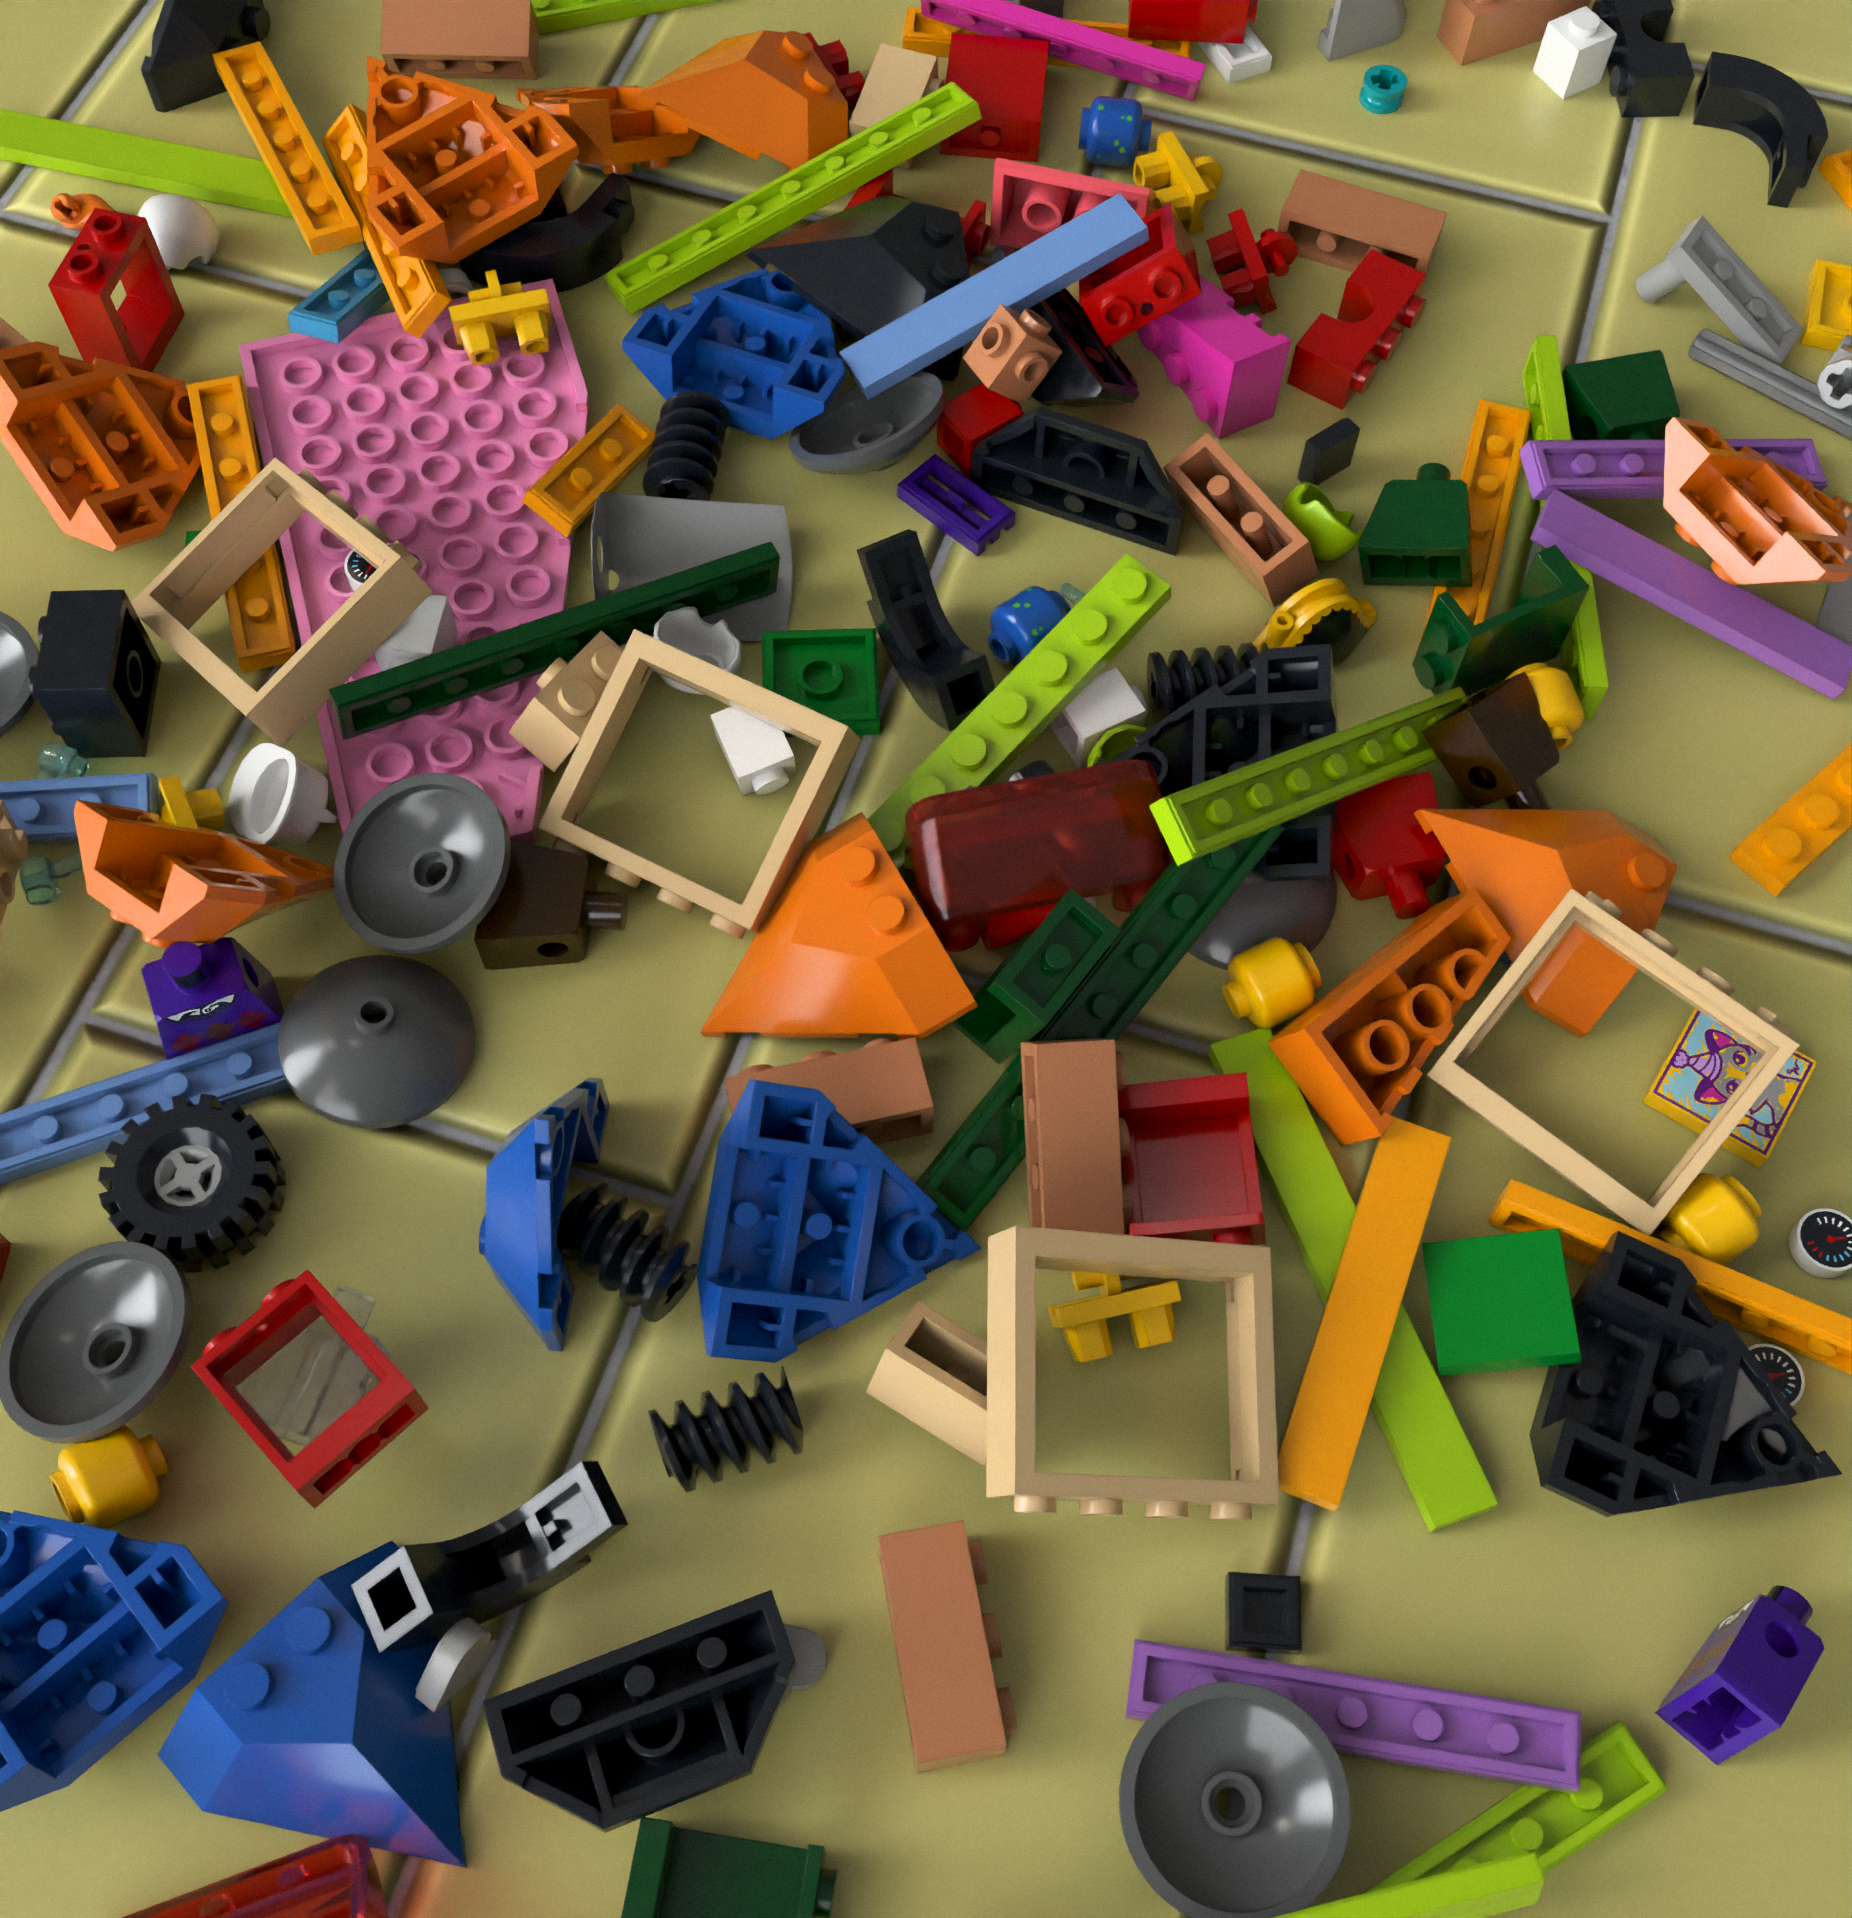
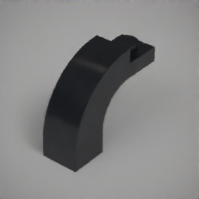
M1712 51L1695 93L1693 124L1729 130L1754 142L1763 151L1769 164L1767 205L1788 208L1796 189H1803L1807 185L1815 163L1828 139V128L1822 110L1809 92L1783 72L1753 59Z
M612 172L574 212L551 221H528L460 260L462 271L467 274L470 280L488 287L485 271L496 270L499 285L519 281L523 285L553 278L557 293L572 290L598 279L613 269L623 259L620 235L625 234L630 229L635 216L629 179Z
M907 529L857 549L872 599L866 602L886 652L915 702L933 722L948 731H953L995 689V684L986 655L966 646L948 622L937 598L917 532Z
M581 1461L525 1504L499 1520L450 1540L403 1545L351 1586L379 1653L412 1648L442 1639L445 1633L462 1618L470 1617L478 1624H482L547 1591L591 1562L589 1553L627 1526L628 1522L598 1461Z

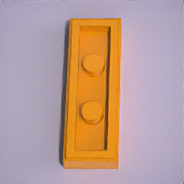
M618 403L527 490L522 502L567 538L594 511L595 502L600 493H612L651 454L655 432L623 405Z

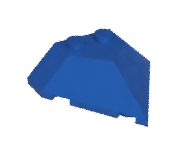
M759 269L692 293V303L669 310L664 304L647 309L622 339V350L665 400L680 392L695 391L706 393L717 398L727 407L730 416L729 427L771 440L823 413L845 381V368L842 359L838 358L834 347V333L829 317L791 290L794 282L778 270L769 273L766 269Z
M587 1078L513 1129L487 1166L486 1215L480 1227L479 1253L485 1255L496 1280L546 1347L551 1351L563 1352L575 1290L556 1239L572 1161L599 1164L610 1107L601 1078Z
M750 1079L718 1141L699 1258L697 1280L706 1354L710 1357L776 1363L798 1351L797 1346L829 1328L838 1329L926 1280V1274L953 1259L962 1260L982 1248L965 1231L959 1230L937 1209L938 1205L866 1135L860 1134L835 1110L836 1106L820 1090Z
M16 1510L13 1513L0 1511V1812L72 1784L196 1677L229 1601L186 1546L160 1540L158 1544L124 1537L117 1531Z
M393 1541L318 1577L195 1689L157 1755L199 1808L206 1813L247 1820L290 1831L467 1868L464 1836L461 1835L457 1797L459 1781L451 1700L433 1712L414 1697L417 1692L415 1689L440 1640L412 1648L379 1653L351 1586L400 1549Z

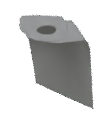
M601 492L595 502L591 523V562L594 598L597 600L771 541L780 555L776 592L701 619L709 624H716L721 619L725 620L729 631L739 641L762 642V631H787L792 602L793 564L784 505L717 502ZM598 537L601 545V571H599L597 561ZM610 570L614 571L619 577L618 587L614 590H610L608 585Z

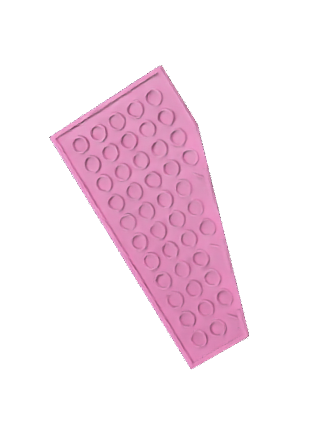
M553 278L521 285L523 292L546 289L553 327L549 328V350L543 353L533 355L521 354L517 334L496 338L500 355L499 359L493 363L478 366L472 365L464 345H458L449 311V306L470 303L469 296L452 299L420 339L404 331L397 312L369 317L339 344L300 333H292L238 345L264 468L275 457L297 475L306 468L328 490L324 496L331 490H334L359 514L355 518L356 521L365 514L390 538L388 543L392 544L395 539L398 540L409 553L420 560L423 566L416 573L432 589L431 595L448 597L458 630L454 647L566 609L575 530L566 538L522 502L527 490L588 432L591 408L588 391ZM306 512L279 537L302 646L354 593L344 570L345 559L352 549ZM373 653L344 684L381 672L375 654ZM543 673L348 740H343L338 730L331 698H329L316 714L342 837L360 809L386 787L414 775L445 773L459 776L472 782L492 798L505 818L510 839L535 844L537 842L546 765L508 732L532 699L542 690L536 682Z

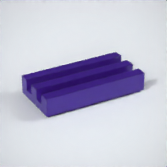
M936 454L897 484V497L977 557L985 551V545L988 541L993 544L1000 538V531L1002 529L1008 531L1015 525V512ZM931 475L950 490L947 492L928 477ZM965 501L990 518V520H985L966 506Z

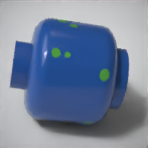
M1098 96L1093 100L1090 108L1083 107L1078 149L1085 150L1086 158L1092 164L1130 167L1134 164L1138 151L1148 152L1152 120L1142 119L1143 109L1141 103L1135 99Z
M1031 586L996 606L990 616L991 634L988 636V643L994 656L1001 663H1011L1016 667L1070 612L1071 608L1068 602L1057 591H1047L1038 586Z

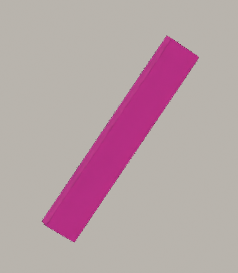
M921 0V11L924 17L985 36L1048 40V56L1192 102L1193 100L1196 101L1206 66L1204 63L1005 0Z

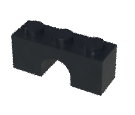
M1596 0L1592 11L1617 33L1606 65L1610 75V94L1612 97H1616L1621 117L1679 116L1695 75L1685 43L1662 42L1674 11L1671 0Z

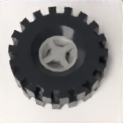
M187 1094L173 1096V1109L164 1111L159 1103L156 1102L144 1109L150 1119L141 1126L132 1118L122 1126L121 1130L128 1137L123 1145L111 1140L105 1154L114 1163V1167H100L98 1181L107 1190V1192L99 1194L101 1205L111 1216L108 1218L109 1221L127 1241L146 1244L157 1249L174 1263L177 1262L186 1273L201 1272L203 1259H208L214 1268L218 1269L230 1264L226 1254L228 1251L237 1248L245 1256L256 1248L249 1239L256 1230L264 1236H267L275 1224L267 1215L268 1209L280 1212L282 1210L285 1198L276 1186L286 1185L285 1171L278 1163L281 1160L280 1156L260 1125L251 1114L247 1116L240 1105L227 1100L225 1105L222 1106L215 1095L201 1094L199 1104L195 1106ZM202 1183H207L206 1187L203 1189V1187L201 1186Z

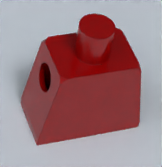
M1429 771L1392 778L1338 800V849L1334 864L1336 872L1352 898L1362 901L1388 895L1396 917L1403 920L1417 917L1431 907V901L1425 887L1436 883L1447 859V854L1434 832L1425 834L1414 815L1419 809H1439L1433 779Z

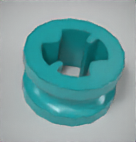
M1376 65L1369 68L1365 72L1363 87L1359 96L1361 105L1366 110L1376 114H1390L1397 111L1401 107L1403 93L1406 89V75L1400 69L1390 65Z

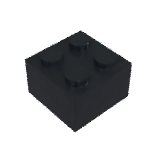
M125 590L51 591L47 615L42 616L38 623V637L41 645L37 665H32L29 670L28 683L32 698L40 702L50 718L54 733L62 737L74 758L146 757L161 659Z

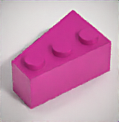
M1199 274L1201 294L1137 329L1142 345L1147 350H1152L1164 366L1170 382L1175 386H1179L1190 400L1196 416L1202 422H1206L1216 436L1221 439L1274 417L1291 340L1282 333L1271 337L1260 329L1262 328V319L1254 313L1242 316L1233 309L1234 299ZM1151 303L1142 304L1143 312L1148 313L1153 309Z

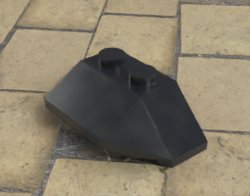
M262 0L164 1L153 33L151 57L145 56L141 67L143 78L156 111L166 113L227 92L217 72L212 54L259 41L262 42L268 36L270 16Z
M998 244L993 251L992 265L1020 250V248ZM1066 288L1029 308L1050 324L1052 329L1048 335L1063 351L1031 396L1047 406L1058 404L1071 407L1134 403L1139 396L1136 379L1111 345L1105 347L1083 307Z
M1039 406L978 442L972 451L971 481L992 496L1173 556L1178 551L1185 511L1145 440Z
M769 1590L482 1701L503 1779L606 1833L752 1774L797 1663L772 1590Z

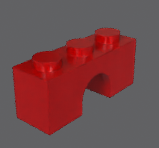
M1371 249L1347 279L1337 319L1321 312L1296 344L1287 383L1341 410L1344 409L1356 392L1364 394L1376 374L1378 362L1381 359L1386 362L1389 361L1400 343L1403 329L1405 327L1413 329L1418 323L1427 302L1426 299L1421 297L1427 274Z

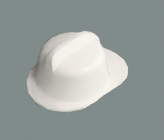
M261 743L253 748L241 762L229 795L231 824L240 835L260 842L263 845H268L270 842L299 845L305 844L314 835L320 823H336L338 819L335 814L326 808L328 780L319 770L297 758L295 753L273 743Z

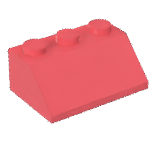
M996 157L993 173L990 245L997 246L1002 244L1021 249L1118 193L1123 195L1142 219L1154 211L1156 193L1150 188Z

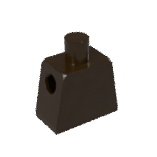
M1525 671L1478 692L1421 731L1471 806L1480 808L1504 798L1509 809H1551L1536 779L1559 763V752L1547 722L1541 716L1539 702Z
M510 839L511 858L506 881L495 904L477 925L474 941L485 969L497 970L579 963L586 958L591 928L625 929L628 912L627 894L598 892L591 860L584 855Z

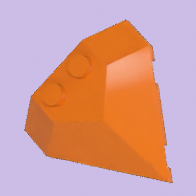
M762 30L724 38L640 91L635 99V102L653 111L656 105L664 106L672 114L684 118L682 125L758 161L763 153L780 161L787 167V173L848 139V103L835 84L834 77L827 71L814 51L812 42L805 35L796 31L784 33Z
M367 56V75L369 79V98H367V169L369 173L367 214L369 220L399 255L454 265L542 213L579 154L578 144L547 110L527 105L525 111L498 103L497 95L419 71H416L413 77L388 70L387 62Z
M632 85L563 87L553 90L515 89L516 99L525 107L531 105L547 110L578 144L579 154L576 159L580 163L602 165L603 174H611L612 172L615 174L632 173V163L640 162V168L669 167L670 157L690 154L701 134L682 125L684 118L672 114L664 106L656 105L653 111L635 102L638 93L647 87Z
M39 341L0 350V440L62 532L111 552L161 536L201 465L185 381L95 357L92 363L63 356L59 354V347Z
M1673 417L1667 423L1665 429L1663 508L1677 521L1674 529L1678 535L1689 544L1698 548L1702 547L1714 560L1710 566L1722 580L1733 586H1773L1845 582L1852 574V564L1846 561L1852 554V521L1847 518L1852 512V504L1837 495L1833 499L1822 491L1815 489L1814 484L1810 480L1746 445L1740 451H1736L1720 435L1717 429L1702 421Z
M76 800L74 818L87 893L111 910L109 914L111 918L133 925L143 932L142 940L154 946L167 949L177 942L212 944L239 927L334 890V867L299 857L300 853L271 845H263L260 842L199 826V829L171 826L160 819V815L136 808Z
M1419 809L1414 813L1425 834L1433 831L1451 860L1445 867L1459 891L1463 893L1475 887L1511 937L1504 951L1512 964L1571 888L1584 897L1591 891L1604 901L1608 899L1622 911L1621 916L1617 920L1639 935L1644 928L1655 931L1678 866L1656 839L1609 810ZM1574 925L1521 995L1530 1008L1581 1038L1589 1033L1638 971V968Z
M861 811L808 843L700 1033L704 1037H728V1032L760 1033L762 1037L861 1038V1034H896L899 1039L914 1037L916 1039H924L975 1009L978 1005L874 829Z

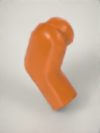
M60 193L53 198L50 206L53 217L59 220L63 226L72 230H82L94 208L115 211L103 198L95 194L71 196L67 193Z

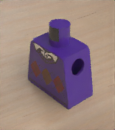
M222 937L212 944H202L199 946L192 942H177L166 949L162 959L147 963L141 969L167 1060L279 1023L284 1014L271 972L233 937Z
M1774 1586L1767 1596L1757 1595L1722 1620L1662 1701L1655 1714L1716 1765L1779 1729L1786 1720L1825 1649L1821 1638L1805 1626L1813 1614L1809 1602L1791 1588Z

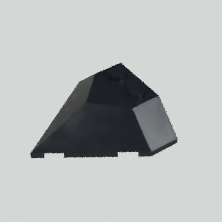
M886 194L872 198L755 247L746 256L762 269H765L768 264L772 265L785 277L794 282L791 290L860 340L865 335L872 334L970 278L959 212ZM964 346L920 371L931 373L942 380L954 381L958 375Z
M1331 644L1268 648L1249 661V669L1221 687L1217 683L1136 736L1134 738L1136 744L1109 762H1106L1103 758L1085 770V776L1153 815L1149 805L1165 796L1339 732ZM1338 801L1280 824L1285 829L1251 871V873L1267 882L1332 879L1338 849Z
M1620 1231L1612 1234L1571 1301L1580 1347L1581 1363L1549 1366L1529 1433L1541 1487L1605 1517L1830 1478L1841 1475L1842 1472L1825 1450L1820 1452L1814 1450L1791 1419L1797 1413L1728 1321L1723 1319L1718 1322L1692 1286L1698 1281L1683 1261Z

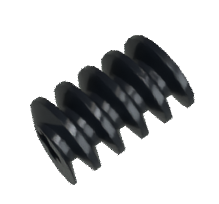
M688 391L677 393L665 401L661 407L660 418L652 442L651 454L648 457L647 470L644 473L642 487L646 496L710 501V495L713 493L714 478L717 476L718 461L721 458L722 445L725 441L726 429L728 428L730 418L727 407L720 400L706 393Z
M1251 642L1242 643L1237 650L1236 656L1229 645H1221L1217 647L1213 659L1205 647L1195 648L1190 662L1183 650H1173L1167 665L1159 652L1149 653L1147 660V687L1152 712L1155 713L1156 709H1162L1166 717L1217 683L1219 687L1223 686L1249 669V661L1267 650L1268 645L1263 642L1258 653L1257 648Z
M598 1179L590 1184L582 1193L574 1197L562 1212L556 1239L557 1245L565 1260L575 1261L578 1259L577 1265L582 1273L588 1276L599 1274L598 1281L605 1290L614 1292L620 1289L619 1296L624 1304L631 1307L641 1304L640 1312L643 1318L649 1322H657L664 1318L679 1303L695 1280L698 1264H692L691 1266L685 1264L691 1248L690 1243L684 1239L680 1240L668 1251L664 1249L670 1233L669 1227L661 1224L648 1235H645L643 1231L648 1222L649 1213L644 1209H639L627 1220L623 1219L622 1217L628 1206V1198L623 1194H618L604 1205L602 1202L607 1193L608 1184L604 1180Z
M783 1365L781 1366L780 1387L775 1388L763 1372L757 1373L754 1376V1396L748 1397L736 1381L729 1383L726 1406L722 1407L709 1390L702 1392L700 1415L695 1416L683 1400L676 1401L674 1405V1424L667 1425L656 1409L648 1411L668 1477L674 1476L686 1492L696 1490L698 1467H702L713 1483L722 1481L724 1458L727 1457L740 1473L750 1471V1453L753 1448H756L767 1464L776 1462L777 1440L783 1439L795 1455L803 1452L804 1430Z

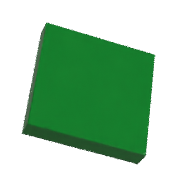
M876 628L762 631L763 688L847 725L857 735L880 734ZM783 731L785 737H796L790 733Z
M1559 1228L1422 1243L1440 1376L1581 1363L1580 1347Z

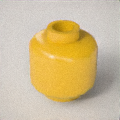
M1533 663L1515 670L1505 680L1524 671L1526 672L1539 702L1541 716L1547 722L1557 750L1564 749L1573 741L1572 734L1581 727L1585 717V711L1566 671L1555 667H1548L1545 663Z
M1276 936L1232 957L1228 964V978L1230 982L1222 985V992L1229 1009L1237 1019L1247 1016L1255 1026L1271 1029L1302 1014L1314 1004L1315 990L1321 987V978L1312 956L1301 943L1298 942L1292 945L1288 940Z
M1700 1173L1660 1222L1662 1231L1656 1235V1238L1726 1266L1758 1240L1760 1228L1757 1219L1762 1216V1211L1751 1193L1734 1177L1725 1174L1719 1178L1711 1173Z
M123 1425L102 1437L66 1446L59 1454V1470L49 1474V1478L69 1522L79 1524L84 1522L85 1525L108 1530L150 1509L156 1504L159 1497V1485L156 1477L167 1473L168 1468L164 1456L151 1434L138 1439L129 1427Z

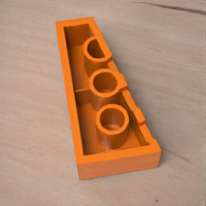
M1475 887L1430 907L1267 1042L1341 1147L1377 1138L1384 1134L1393 1120L1390 1114L1402 1096L1411 1093L1423 1074L1420 1069L1435 1046L1443 1044L1455 1026L1452 1020L1465 1001L1473 998L1510 942L1511 937Z

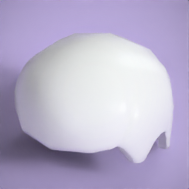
M171 193L150 197L144 202L137 215L147 219L164 264L172 268L182 270L186 268L192 259L198 256H202V263L208 264L219 244L220 230L209 210L189 197Z
M684 607L666 612L654 624L653 638L732 674L737 675L740 672L741 642L729 631L725 620L721 619L716 624H709L701 619L695 607ZM659 674L665 683L679 691L704 695Z

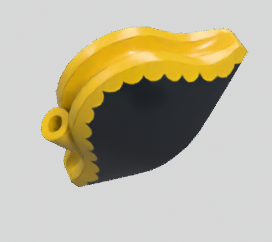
M1338 578L1322 579L1305 585L1290 594L1275 609L1252 644L1257 648L1258 653L1263 642L1268 645V648L1331 644L1334 666L1341 663L1352 653L1377 621L1378 613L1368 600L1350 595L1348 587L1342 580Z

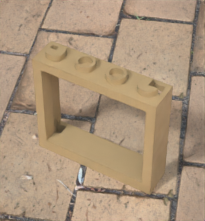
M275 457L167 565L131 604L138 617L246 717L280 747H283L330 698L329 689L343 685L433 591L416 573L423 564L409 553L398 540L395 539L390 546L386 545L390 538L369 517L363 514L356 521L355 518L359 514L337 492L331 490L324 496L328 490L306 468L297 475ZM306 512L377 570L256 692L195 637L189 629Z
M634 629L539 822L538 828L557 836L552 846L553 849L581 854L587 858L592 853L609 862L604 871L605 874L636 889L641 879L644 878L661 887L656 897L657 899L690 914L694 904L700 905L714 912L709 923L710 925L742 940L747 929L755 933L759 931L808 843L814 839L861 739L847 725ZM652 671L818 746L813 760L742 905L577 826Z
M1571 888L1428 1072L1427 1076L1433 1083L1630 1228L1651 1235L1800 1044L1788 1037L1793 1029L1776 1018L1777 1015L1762 1006H1757L1751 1012L1732 999L1730 995L1734 992L1735 988L1721 976L1703 966L1695 973L1673 957L1678 952V949L1664 937L1648 928H1644L1639 935L1617 920L1621 916L1622 911L1608 899L1604 901L1591 891L1584 897ZM1574 925L1762 1054L1757 1063L1647 1202L1636 1196L1463 1069Z
M1014 1226L989 1236L986 1498L1014 1499V1512H1026L1028 1514L1057 1513L1056 1500L1079 1501V1515L1121 1516L1123 1515V1503H1145V1517L1188 1518V1505L1209 1506V1519L1252 1520V1506L1279 1504L1271 1247ZM1036 1269L1226 1283L1231 1480L1036 1472Z

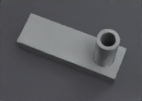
M1703 215L1686 226L1665 256L1667 259L1637 278V292L1648 303L1657 302L1688 282L1747 349L1777 364L1783 362L1803 331L1802 327Z

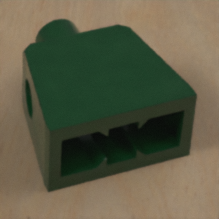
M1661 350L1578 363L1564 367L1562 378L1571 435L1575 440H1665L1667 423L1673 417L1680 418L1679 406Z
M1439 463L1422 465L1418 469L1416 480H1391L1385 483L1358 544L1364 585L1472 587L1471 521L1467 483L1462 480H1450L1451 473L1449 469Z

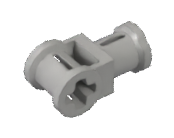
M1849 334L1842 340L1827 366L1820 373L1817 382L1822 401L1838 409L1852 405V336ZM1837 392L1842 393L1841 396H1836L1835 394Z

